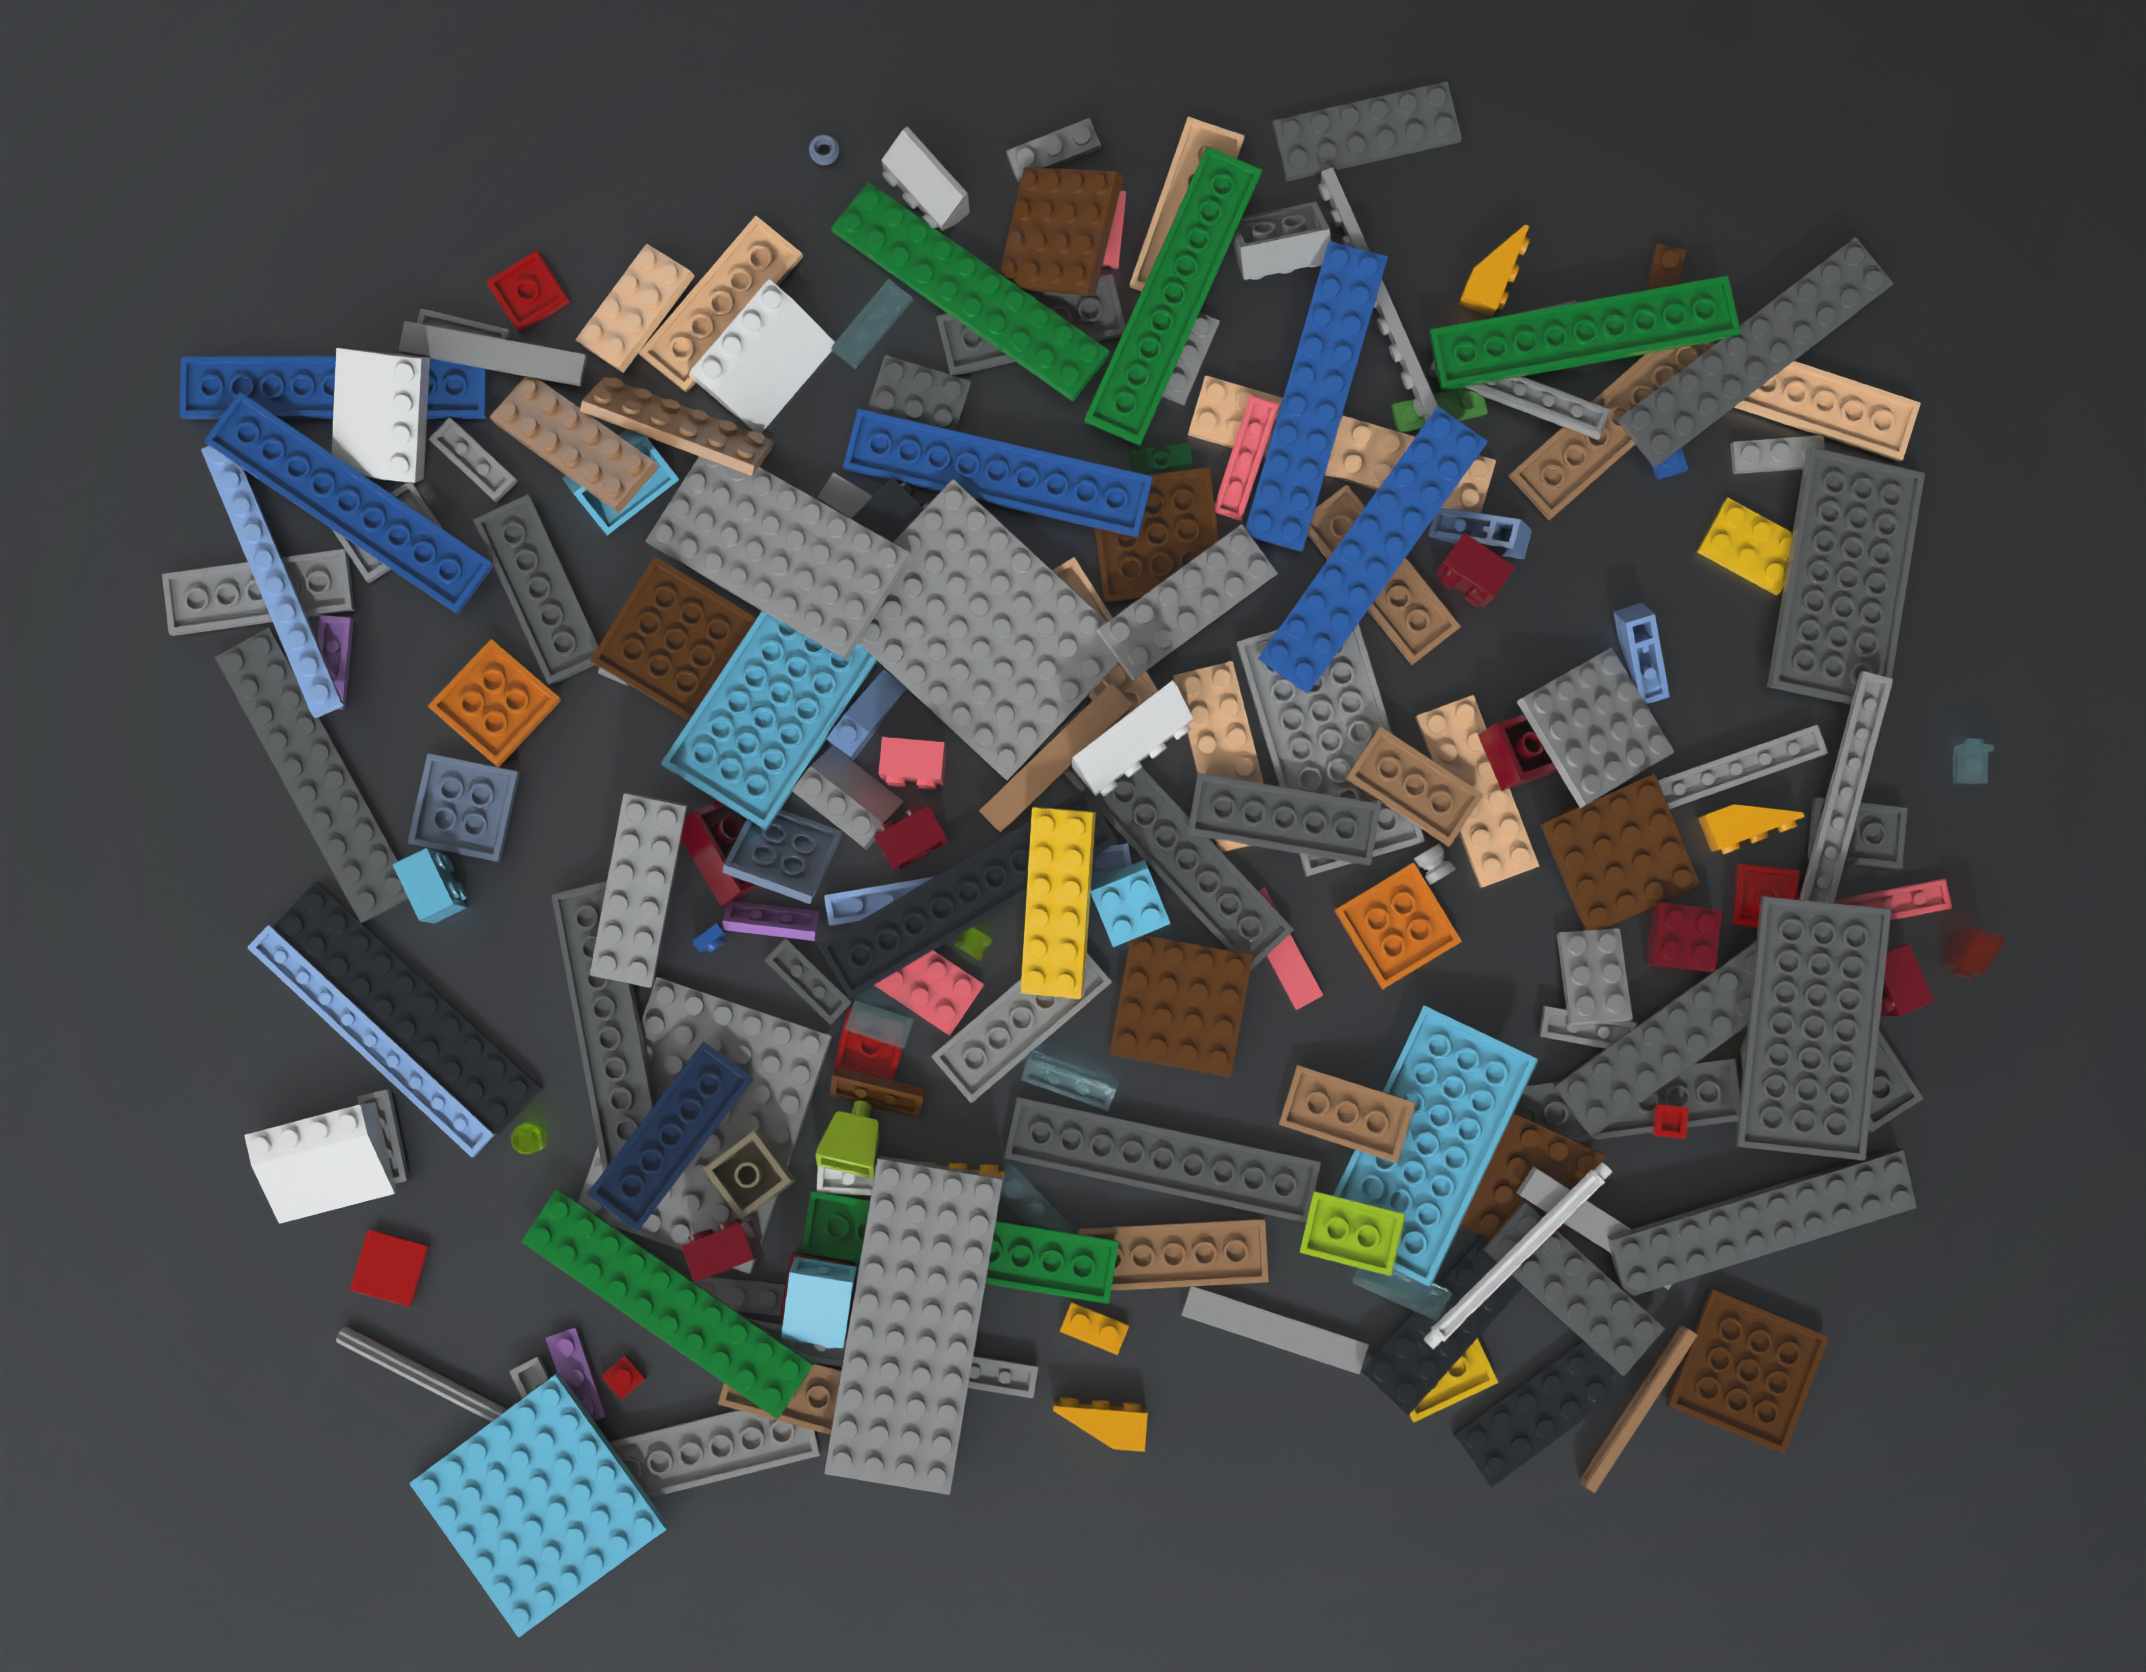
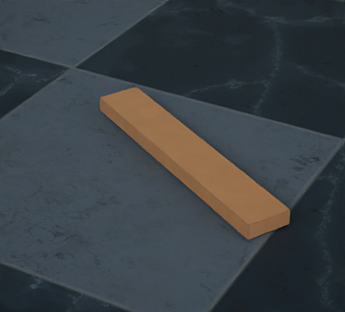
M1111 683L989 800L979 812L1002 833L1072 765V758L1111 728L1133 704Z
M1679 1326L1579 1479V1482L1593 1493L1597 1491L1698 1336L1690 1329Z

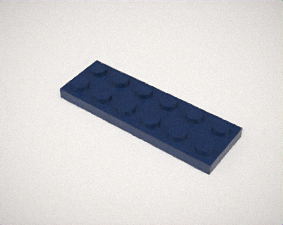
M703 1041L591 1187L587 1195L638 1232L752 1082L753 1078Z

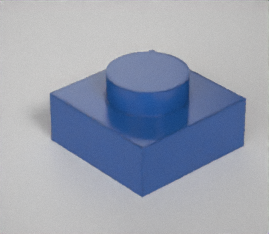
M1682 448L1656 468L1653 467L1657 480L1688 470Z
M716 923L692 941V943L699 952L704 953L708 950L709 953H712L725 943L722 938L727 935V932L723 930L720 924Z

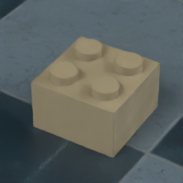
M760 1130L752 1131L703 1169L740 1220L748 1218L796 1181V1178Z

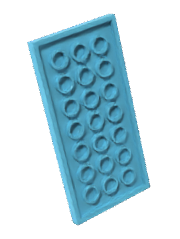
M762 611L661 765L767 831L790 796L791 790L805 773L877 660L859 643L848 660H845Z
M1423 1006L1383 1090V1093L1417 1103L1399 1163L1355 1150L1333 1196L1407 1214L1394 1269L1431 1287L1536 1067L1538 1059L1426 1006Z

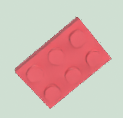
M932 951L874 986L951 1036L984 984L935 951Z

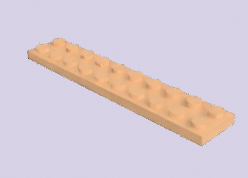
M1205 375L1188 435L1233 448L1251 394L1279 403L1262 456L1266 458L1283 398ZM1342 416L1326 476L1378 490L1415 439V436ZM1478 455L1442 508L1481 513L1496 460Z

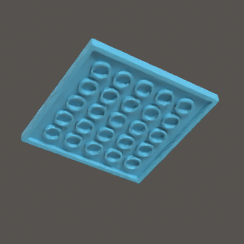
M559 1372L409 1483L518 1638L669 1527Z

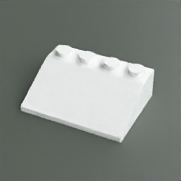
M768 279L691 369L689 377L752 431L762 433L837 344L790 296Z
M336 348L332 455L366 477L412 483L424 480L430 357Z
M1172 680L1072 758L1073 770L1095 797L1099 793L1103 796L1109 794L1118 786L1115 781L1126 774L1129 778L1143 767L1140 762L1148 755L1152 759L1167 748L1164 743L1174 736L1178 740L1191 730L1189 724L1192 722L1193 717L1174 681Z
M376 1102L360 1104L244 1135L251 1166L279 1224L397 1193Z

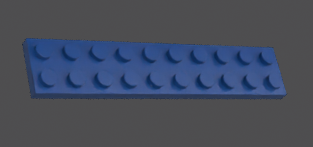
M1328 242L1245 528L1252 539L1300 552L1304 550L1388 256Z
M336 356L181 357L179 416L182 419H220L239 392H241L279 419H333ZM430 359L427 419H448L449 417L451 419H487L488 369Z
M239 392L204 440L207 445L458 615L494 566L492 562L241 392Z
M1437 406L1262 651L1258 660L1308 694L1488 441Z
M858 409L843 468L848 471L887 480L893 477L897 482L904 481L908 485L941 492L954 479L977 501L1139 538L1153 482L1152 476Z

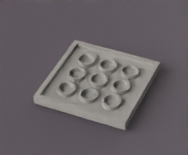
M1612 647L1517 701L1580 808L1674 753L1673 748L1643 698L1638 694L1637 688Z

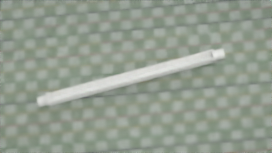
M1602 1162L1594 1170L1591 1169L1455 1307L1450 1309L1431 1327L1432 1331L1424 1338V1341L1432 1349L1441 1341L1445 1342L1471 1313L1529 1258L1582 1203L1605 1183L1604 1180L1612 1173L1609 1167Z

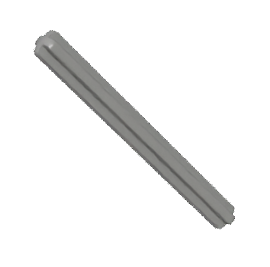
M349 1327L342 1328L337 1335V1343L490 1422L507 1411L501 1405Z

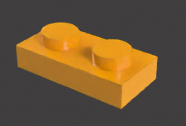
M1071 1301L1060 1332L1118 1355L1129 1325Z

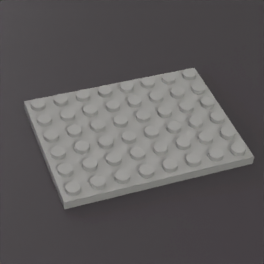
M953 479L893 542L910 552L912 557L858 643L1008 781L1117 665L1118 660L1096 632L1107 621Z
M657 977L640 1024L655 1103H657L703 1041L751 1076L753 1080L638 1232L587 1195L588 1191L603 1173L598 1147L579 1203L616 1228L682 1250V1245L690 1243L689 1236L711 1228L713 1233L719 1232L718 1225L739 1218L703 1170L707 1165L752 1131L760 1130L788 1168L832 1036ZM778 1195L748 1218L742 1219L743 1223L752 1220L760 1244H762ZM756 1259L733 1268L750 1274Z

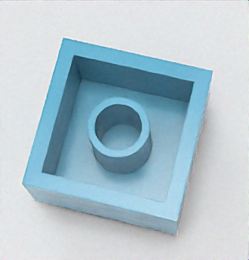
M425 848L393 864L419 921L434 924L467 908L464 901L467 899V894L460 882L455 883L451 874L454 871V867L446 854L442 855L441 852Z
M1145 860L1091 881V895L1113 947L1171 924Z

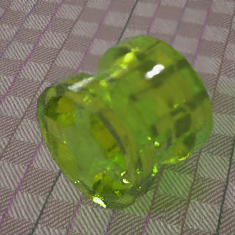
M972 927L965 932L962 939L957 940L954 946L981 961L984 948L989 946L993 940Z
M536 1123L521 1124L513 1130L511 1135L513 1148L521 1154H532L540 1151L545 1146L547 1140L544 1128Z

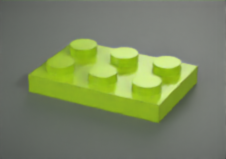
M1314 1191L1300 1253L1393 1276L1407 1214Z

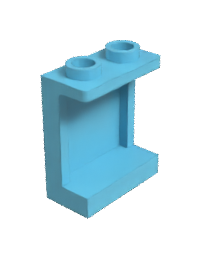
M795 1257L789 1274L781 1338L789 1339L795 1343L807 1342L819 1344L826 1348L837 1347L844 1349L848 1334L847 1326L857 1267Z

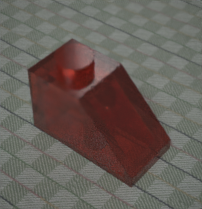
M1976 928L1954 931L1945 967L1955 969L1953 974L1963 978L1972 979L1973 975H1984L2002 948L2005 937Z

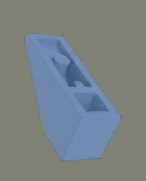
M1441 507L1433 518L1429 536L1455 544L1462 534L1466 533L1499 556L1525 559L1532 530L1521 519Z
M1643 603L1613 611L1618 640L1630 678L1637 688L1638 694L1641 695L1646 704L1670 697L1655 614Z
M883 670L844 714L826 739L831 745L854 761L907 691V688L886 670Z

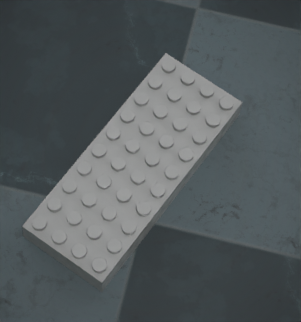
M881 1155L878 1157L824 1474L950 1495L1003 1176Z

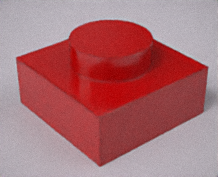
M1655 1104L1652 1135L1686 1139L1689 1108Z
M627 1354L601 1376L620 1400L647 1378Z

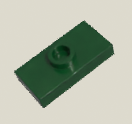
M1190 443L1129 451L1131 470L1135 473L1153 475L1193 469Z

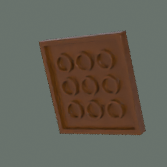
M1024 167L999 274L1022 290L1095 296L1124 175L1117 171Z
M1209 467L1148 475L1153 477V482L1139 538L1094 528L1104 604L1139 600L1219 541Z
M654 556L590 662L689 721L757 618Z
M1649 773L1613 789L1581 808L1579 805L1540 822L1542 831L1584 931L1605 929L1654 907L1656 903H1663L1701 886L1654 773Z
M1142 935L1130 940L1109 1054L1231 1077L1254 955L1149 935Z
M1513 1113L1460 1225L1491 1239L1522 1202L1527 1203L1543 1218L1547 1212L1516 1193L1533 1166L1572 1190L1591 1169L1594 1170L1600 1163L1604 1162L1606 1155L1517 1113ZM1563 1223L1557 1231L1567 1239L1572 1228Z
M1710 1288L1694 1329V1333L1698 1336L1683 1358L1666 1405L1785 1454L1829 1337Z

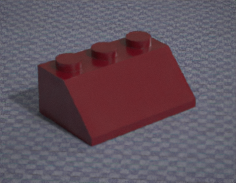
M717 801L693 811L685 818L681 840L720 906H723L746 895L759 886L722 873L723 865L747 818Z

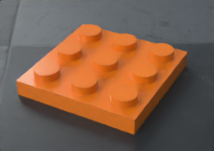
M490 639L433 699L428 707L496 767H499L558 705L561 699L496 642Z
M1414 862L1334 910L1381 989L1388 987L1462 942Z

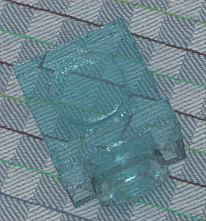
M1970 738L1965 739V743L1954 746L1953 783L1987 784L1988 753L1994 751V745L1984 744V739Z

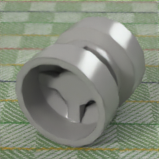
M1440 843L1414 858L1418 867H1422L1424 870L1427 869L1428 872H1426L1425 878L1429 885L1456 870L1451 861L1443 860L1445 858V850Z

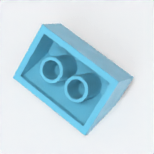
M626 429L618 436L654 460L659 468L620 513H617L568 476L562 478L606 535L613 532L679 480L645 435Z

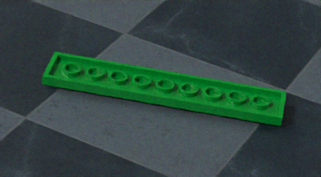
M1206 147L1085 417L1086 423L1141 446L1260 179L1261 169L1213 148Z
M869 182L831 227L832 232L1071 401L1076 399L1110 355V351L938 230L932 229L928 223Z
M1728 276L1435 328L1430 329L1428 334L1440 390L1444 391L1720 341L1725 338L1739 336L1741 330Z
M560 1189L555 1190L521 1241L776 1419L781 1417L815 1365Z
M812 1190L801 1253L860 1263L870 1199L820 1193ZM996 1220L985 1284L1109 1304L1119 1240Z

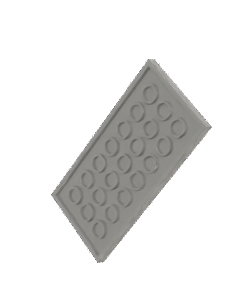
M700 456L645 541L655 549L845 660H848L912 557L910 552L760 467L750 476Z
M1359 623L1308 694L1258 660V657L1277 630L1237 641L1236 646L1279 787L1381 804L1373 857L1425 842L1421 828L1345 779L1380 726L1392 734ZM1299 854L1306 877L1352 864L1350 862Z

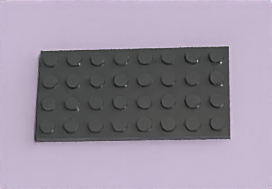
M1813 447L1806 450L1767 687L1851 705L1860 672L1866 671L1892 679L1925 473Z
M1761 896L1736 1136L1737 1147L1857 1160L1866 1159L1891 909Z

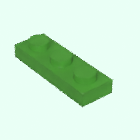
M1458 388L1433 394L1438 407L1458 421L1486 415L1488 412L1484 396L1478 395L1474 391ZM1414 399L1395 403L1391 406L1398 432L1408 434L1420 431L1426 423L1424 416L1419 417L1413 405Z

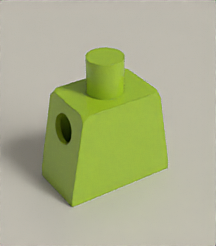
M855 1101L851 1114L841 1111L835 1113L816 1150L817 1166L874 1179L880 1128L879 1121L869 1118L872 1105L864 1101Z

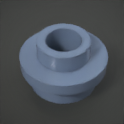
M819 135L811 141L809 153L812 160L817 164L829 165L838 158L839 145L832 136ZM822 147L830 149L826 155L820 154L819 150Z

